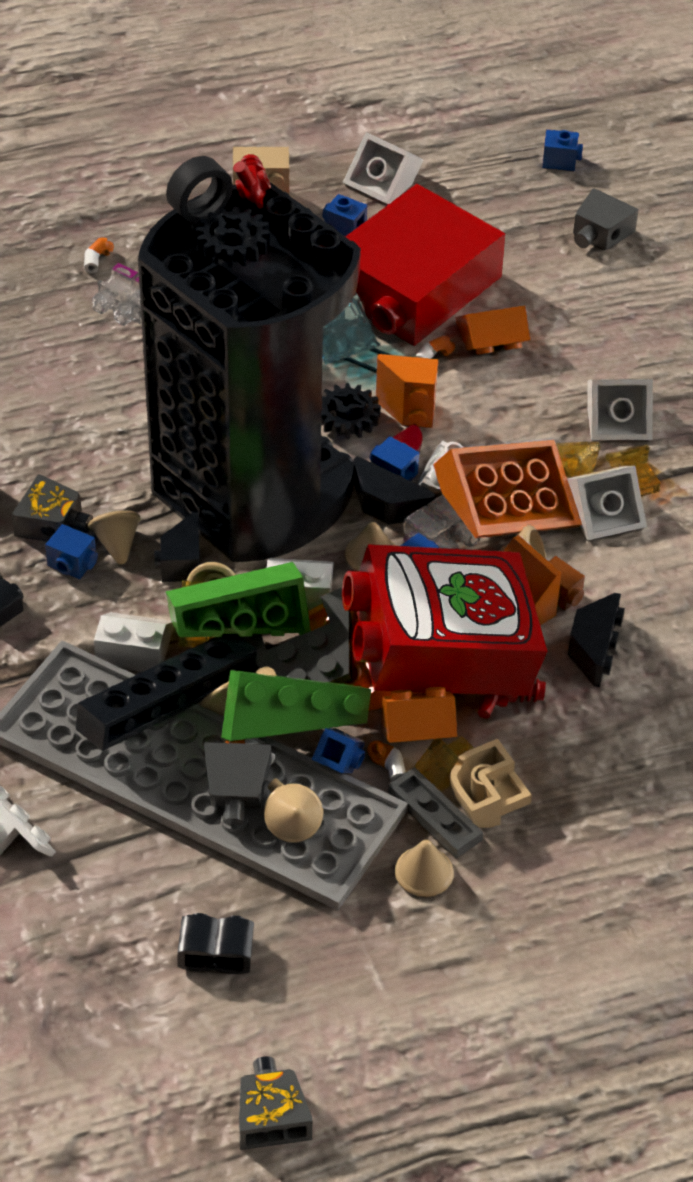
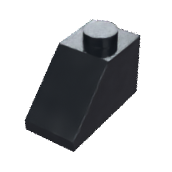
M198 512L189 514L160 537L161 550H154L155 569H161L162 582L187 581L191 571L200 565Z

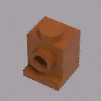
M555 556L549 562L561 572L558 606L566 611L571 606L575 607L581 602L584 596L585 575Z

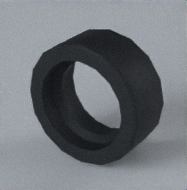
M207 156L193 157L182 163L172 174L166 190L167 201L187 222L199 224L200 219L208 220L209 212L219 214L220 208L226 207L232 195V178L213 158ZM212 177L206 192L193 202H188V197L196 185L206 178Z

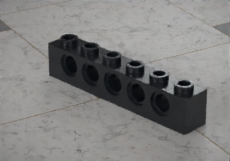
M223 634L222 637H213L200 645L190 648L175 657L165 660L79 702L76 730L101 751H104L202 702L212 691L229 681L230 670L254 673L258 650L237 634Z

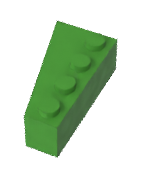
M293 562L166 591L170 619L179 637H222L223 634H238L239 637L252 636V634L270 633L271 636L299 633L301 636L311 631L303 576Z
M230 670L221 738L236 741L367 723L371 689L354 685Z

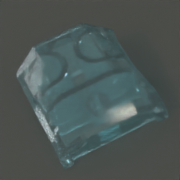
M355 292L352 300L343 312L323 327L322 358L325 365L381 346L380 342L375 338L357 292Z

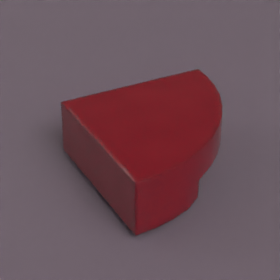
M415 423L392 437L401 443L407 444L420 454L423 436L420 428Z

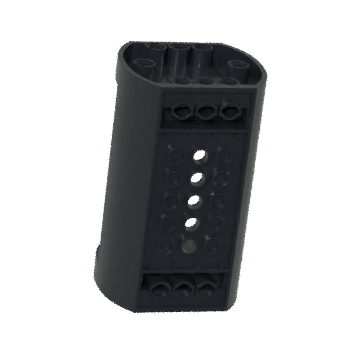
M271 182V188L266 190L265 197L262 200L263 208L259 209L256 203L249 202L247 198L242 199L236 185H233L231 198L225 207L227 212H232L234 206H237L239 212L242 213L247 209H251V216L261 214L262 222H268L270 246H267L266 255L259 254V261L254 262L248 259L246 260V266H242L239 262H234L231 268L228 267L225 261L215 265L214 257L207 260L204 259V252H198L196 228L199 227V224L187 222L175 209L168 212L150 229L144 238L138 255L151 492L182 519L193 512H198L199 534L232 562H250L275 558L310 543L338 521L349 504L354 485L353 459L347 453L339 452L333 447V444L327 437L321 435L323 327L343 312L356 292L360 275L361 248L354 241L346 238L332 225L327 224L309 208L301 205L287 192L282 191ZM203 194L188 200V202H193L194 200L200 198Z

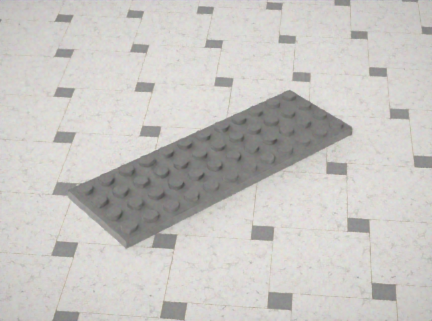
M63 640L1 710L0 745L337 911L344 904L408 811L407 802L345 773H340L312 760L311 757L265 736L253 738L260 744L271 745V752L275 754V759L270 766L261 806L257 809L245 808L244 824L236 826L223 823L224 807L211 806L204 750L205 742L225 743L227 741L221 738L224 716L196 704L101 751L76 730L78 703L135 676V674ZM277 778L284 785H304L313 790L319 797L323 807V820L321 826L311 838L302 842L292 843L280 840L270 832L264 819V806L267 798L272 793L268 789V785L272 780Z

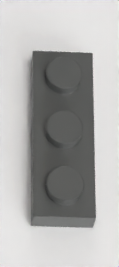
M415 767L388 784V793L407 802L408 812L455 858H458L483 840V831Z

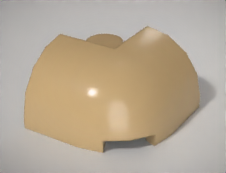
M498 739L463 753L457 758V763L451 770L450 783L457 801L471 821L481 828L500 825L502 815L531 804V793L515 773V762Z

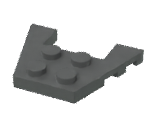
M342 588L320 596L330 623L270 649H267L262 634L241 637L258 650L255 667L258 670L263 667H270L274 669L277 676L338 684L351 681L352 643L350 640V627H352V615L350 611H345L343 607Z

